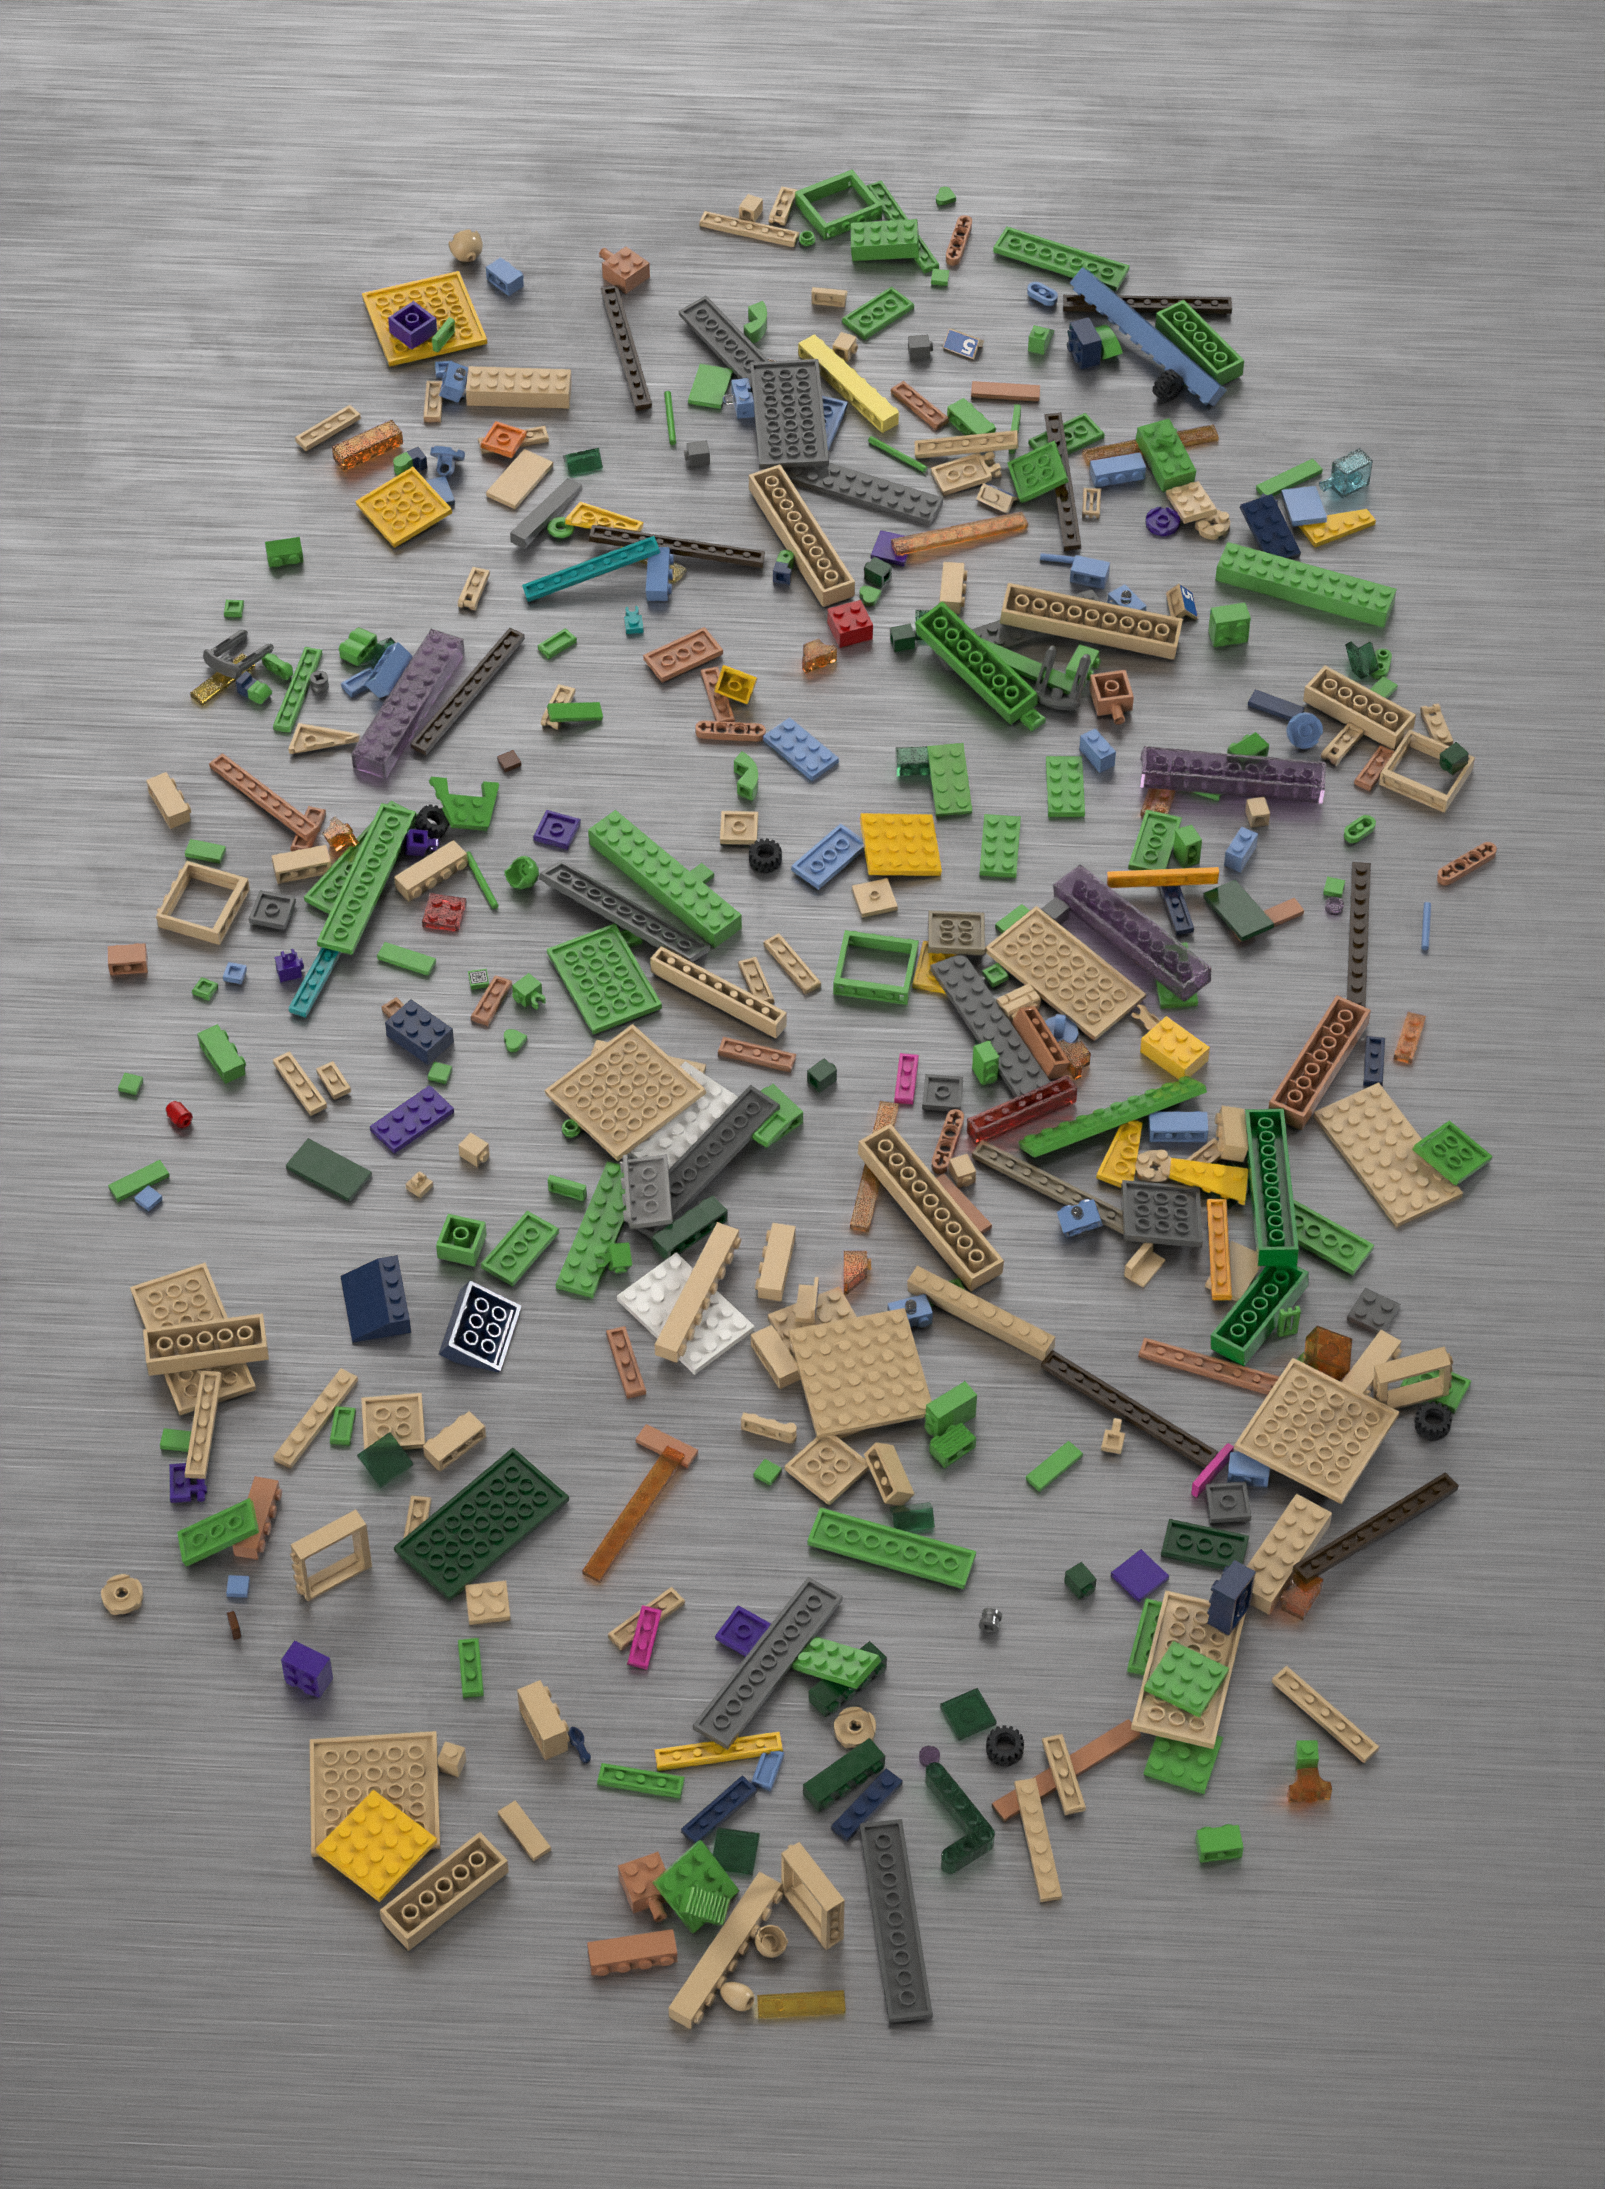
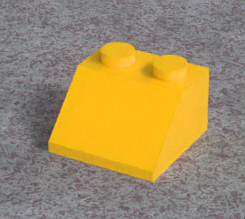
M723 665L714 692L748 705L758 678Z

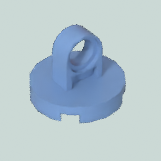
M434 446L430 450V455L438 458L437 472L441 476L450 477L454 472L455 461H463L465 459V452L459 449L455 452L451 447ZM443 465H449V471L442 473Z
M1304 712L1292 717L1288 722L1286 733L1289 741L1294 746L1307 749L1319 742L1318 739L1323 734V726L1315 715Z
M1056 1014V1016L1045 1021L1062 1050H1066L1072 1044H1076L1078 1027L1066 1015Z

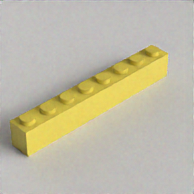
M814 334L798 343V355L803 360L818 359L820 376L880 432L884 433L899 424V411L897 408L893 407L885 397H882L875 388H872L864 378H861L853 368L849 367L822 339H819Z

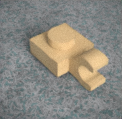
M1138 1004L1137 1006L1141 1010L1140 1014L1132 1012V1016L1135 1019H1141L1145 1023L1144 1027L1149 1031L1160 1022L1144 1005Z
M1114 1418L1112 1430L1105 1429L1101 1451L1121 1454L1125 1439V1433L1120 1432L1121 1419Z

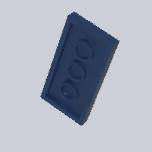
M1272 494L1240 505L1239 508L1262 552L1288 559L1300 556L1301 551Z

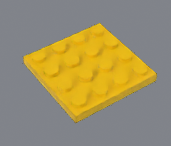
M414 467L355 501L356 506L394 548L452 514L450 506Z
M860 814L868 875L941 876L942 868L932 814Z
M373 1789L315 1850L318 1855L380 1902L437 1843V1838Z

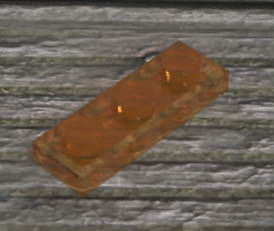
M1407 1012L1395 1050L1394 1060L1412 1064L1426 1016Z

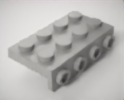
M667 1154L628 1159L627 1155H623L620 1168L621 1173H624V1178H621L622 1189H625V1194H622L623 1205L626 1206V1210L623 1211L624 1221L628 1222L630 1229L673 1224Z

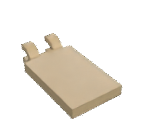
M993 451L985 455H981L980 452L931 468V473L943 496L992 481V477H1002L1000 472L1001 466L999 463L995 464Z

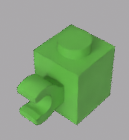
M530 973L512 985V996L517 1003H521L525 1007L532 1004V1007L536 1010L539 1009L537 1001H541L543 1004L546 1003V998L542 995V983Z
M629 1242L610 1244L606 1248V1253L600 1252L595 1255V1258L603 1259L602 1264L596 1265L598 1269H602L608 1264L609 1271H615L616 1274L627 1272L632 1266Z

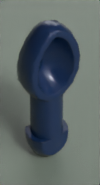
M572 1726L568 1731L569 1742L576 1747L580 1760L583 1763H589L591 1755L584 1746V1735L581 1730Z

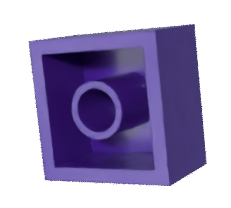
M415 301L388 317L389 332L410 349H414L437 333L436 318Z
M295 1640L281 1659L286 1683L292 1687L297 1686L303 1689L308 1695H315L320 1698L333 1680L330 1658Z

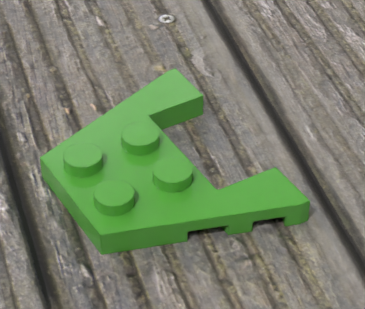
M430 778L429 783L434 787L435 795L443 805L442 810L451 828L487 831L499 788L498 782L483 781L481 784L483 797L449 794L447 778Z

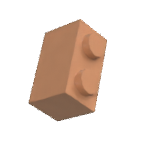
M135 943L108 946L110 975L148 973L146 944Z

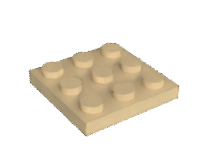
M422 1393L361 1398L365 1453L423 1448L425 1445Z
M836 1435L822 1438L816 1437L785 1465V1471L829 1506L870 1469L866 1459Z

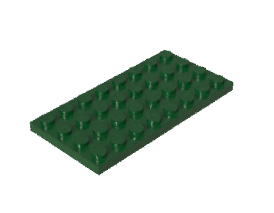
M511 1448L396 1544L394 1552L451 1601L465 1589L466 1585L473 1583L569 1501V1496L516 1449Z

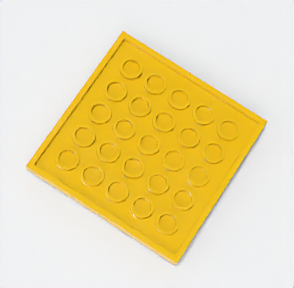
M459 271L362 293V299L389 367L487 344L486 335ZM415 301L436 318L437 331L450 317L455 320L456 332L439 352L433 351V336L414 349H410L389 332L388 317Z

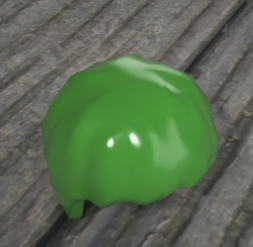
M520 856L504 871V876L512 888L519 890L531 888L538 881L539 868L530 857Z

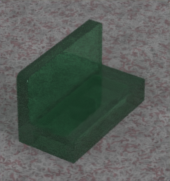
M599 448L563 455L564 462L567 463L569 475L603 468Z
M391 637L379 641L360 665L364 667L370 664L374 669L386 648L396 642Z
M1352 641L1345 644L1352 672L1360 679L1379 670L1374 647L1371 642L1359 648Z
M930 1502L890 1507L893 1528L911 1531L935 1527L933 1507Z

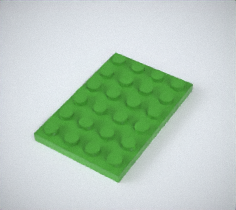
M615 923L547 948V955L592 1034L662 1009L661 1001Z

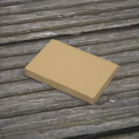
M1230 1241L1232 1299L1238 1301L1253 1283L1262 1266L1257 1264L1256 1251ZM1209 1277L1205 1287L1211 1290V1278Z

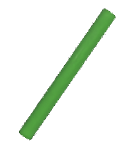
M665 391L669 443L675 445L676 435L672 397L670 391Z
M873 436L869 437V443L924 473L927 471L928 467Z
M470 851L466 852L468 864L492 909H497L499 905Z

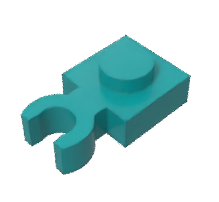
M635 606V611L633 612L629 611V608L626 607V616H624L626 634L644 633L642 615H639L638 606Z

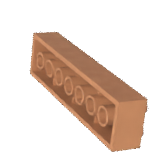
M1336 995L1269 1101L1268 1109H1284L1285 1123L1303 1130L1368 1026L1371 1010Z

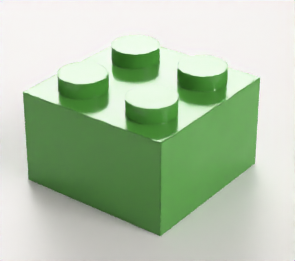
M1245 602L1211 608L1208 633L1213 647L1248 642L1251 617Z
M448 1214L436 1244L437 1258L475 1267L487 1236L486 1222Z

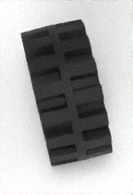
M1172 369L1166 370L1155 381L1152 392L1163 402H1169L1181 391L1180 388L1183 387L1182 384L1184 383L1183 378Z
M432 804L424 806L415 818L416 829L427 830L429 839L441 838L450 825L442 808L439 809L437 805L434 807ZM428 819L435 821L437 825L431 824Z
M766 838V840L760 839L759 842L756 840L754 844H751L749 848V862L755 871L758 869V872L761 873L762 871H765V873H768V871L773 872L774 868L777 870L779 865H781L782 849L779 847L778 842L775 844V840L769 841ZM763 853H768L772 855L769 858L759 857V855Z
M1427 1402L1425 1406L1421 1405L1415 1417L1417 1433H1422L1421 1437H1428V1440L1432 1438L1438 1440L1439 1437L1443 1439L1451 1428L1452 1416L1450 1410L1447 1411L1448 1408L1446 1406L1442 1407L1441 1403L1437 1405L1435 1402L1431 1404ZM1428 1417H1435L1439 1419L1442 1423L1439 1425H1431L1427 1423L1425 1419Z
M1003 1725L1002 1728L998 1726L995 1731L993 1729L990 1731L986 1741V1753L989 1755L990 1760H994V1764L1000 1763V1766H1004V1764L1011 1766L1012 1762L1016 1764L1018 1759L1022 1758L1024 1740L1022 1734H1019L1018 1729L1014 1731L1012 1726L1006 1728V1725ZM1000 1741H1009L1014 1745V1748L1009 1751H1002L997 1748L996 1744Z

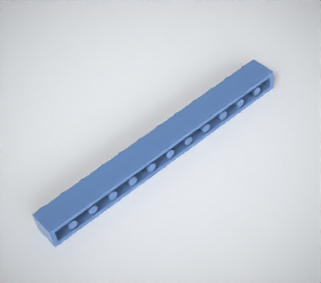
M1082 267L1072 279L1070 284L1074 286L1073 290L1080 296L1083 294L1085 296L1084 300L1087 303L1097 306L1096 311L1102 315L1106 314L1108 316L1107 320L1113 325L1117 324L1120 326L1118 330L1125 335L1128 333L1133 343L1143 346L1141 348L1142 351L1148 355L1151 353L1156 363L1166 366L1164 368L1165 371L1172 369L1183 378L1184 383L1182 385L1186 384L1189 386L1187 390L1193 395L1198 394L1200 396L1199 400L1205 405H1208V403L1212 406L1216 405L1227 391L1221 384L1089 270Z

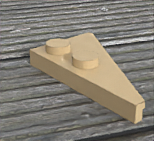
M298 723L288 750L289 754L356 743L359 742L360 735Z

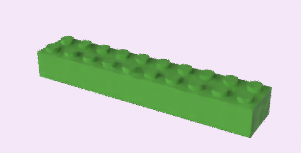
M1227 542L1219 560L1215 581L1383 628H1385L1394 606L1397 591L1396 588Z
M614 810L588 829L589 844L714 949L742 929V914L618 811Z

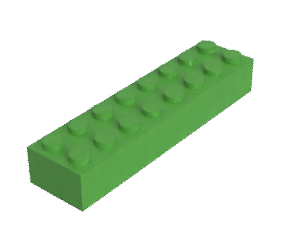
M943 601L915 622L916 633L1010 725L1038 704L1037 693Z

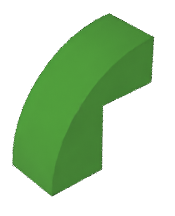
M763 301L748 306V319L750 323L744 325V335L753 344L758 342L767 330V308Z
M1101 325L1095 327L1102 339V360L1123 354L1119 341L1109 326Z
M741 751L734 760V772L742 776L737 782V794L753 801L758 792V768L753 759Z

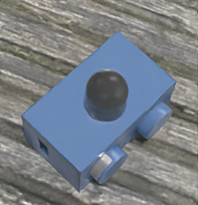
M449 361L443 374L439 396L457 403L461 397L464 398L466 395L465 385L467 384L468 367Z
M748 378L731 380V394L723 396L725 404H734L737 419L754 417V400Z
M1125 584L1108 593L1107 603L1146 611L1147 606Z
M1085 1199L1080 1201L1078 1205H1067L1062 1207L1060 1211H1057L1066 1238L1103 1226L1094 1199Z
M926 1294L888 1303L887 1311L905 1308L910 1328L913 1326L917 1328L926 1327L932 1324L933 1312Z

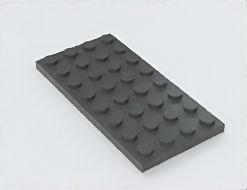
M818 359L750 362L760 469H768L777 465H781L782 468L829 465Z

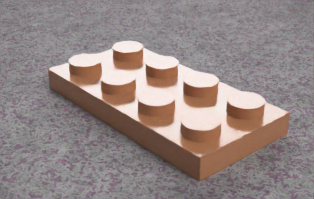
M703 627L643 655V659L663 683L723 655V649L708 630Z

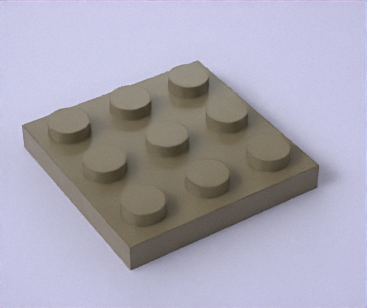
M929 910L928 953L984 955V913Z

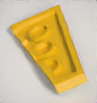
M579 502L565 519L566 525L591 529L592 525L636 532H640L643 529L644 523L583 502Z
M1368 509L1326 515L1327 522L1300 525L1298 527L1314 548L1374 526L1376 520Z
M1133 1120L1120 1125L1097 1172L1096 1179L1120 1188L1122 1180L1134 1181L1143 1123Z
M1171 1158L1170 1179L1192 1187L1194 1185L1201 1187L1203 1191L1208 1193L1212 1191L1220 1194L1222 1198L1228 1200L1231 1198L1237 1200L1239 1204L1245 1205L1248 1169Z

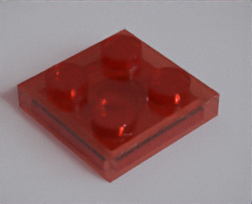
M430 893L422 919V927L459 932L467 903L466 898Z

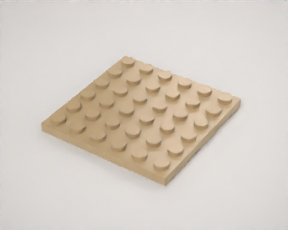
M633 1024L544 1090L547 1097L617 1161L706 1094L703 1086Z
M905 1308L789 1330V1338L817 1438L925 1418L926 1405L931 1402V1397Z
M1292 1358L1235 1443L1234 1449L1342 1504L1397 1420L1399 1411Z
M437 1732L310 1739L311 1856L321 1857L316 1853L315 1849L373 1789L437 1838V1843L430 1850L440 1849Z

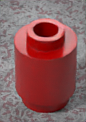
M172 1101L166 1106L167 1116L178 1128H184L191 1124L193 1115L181 1102Z

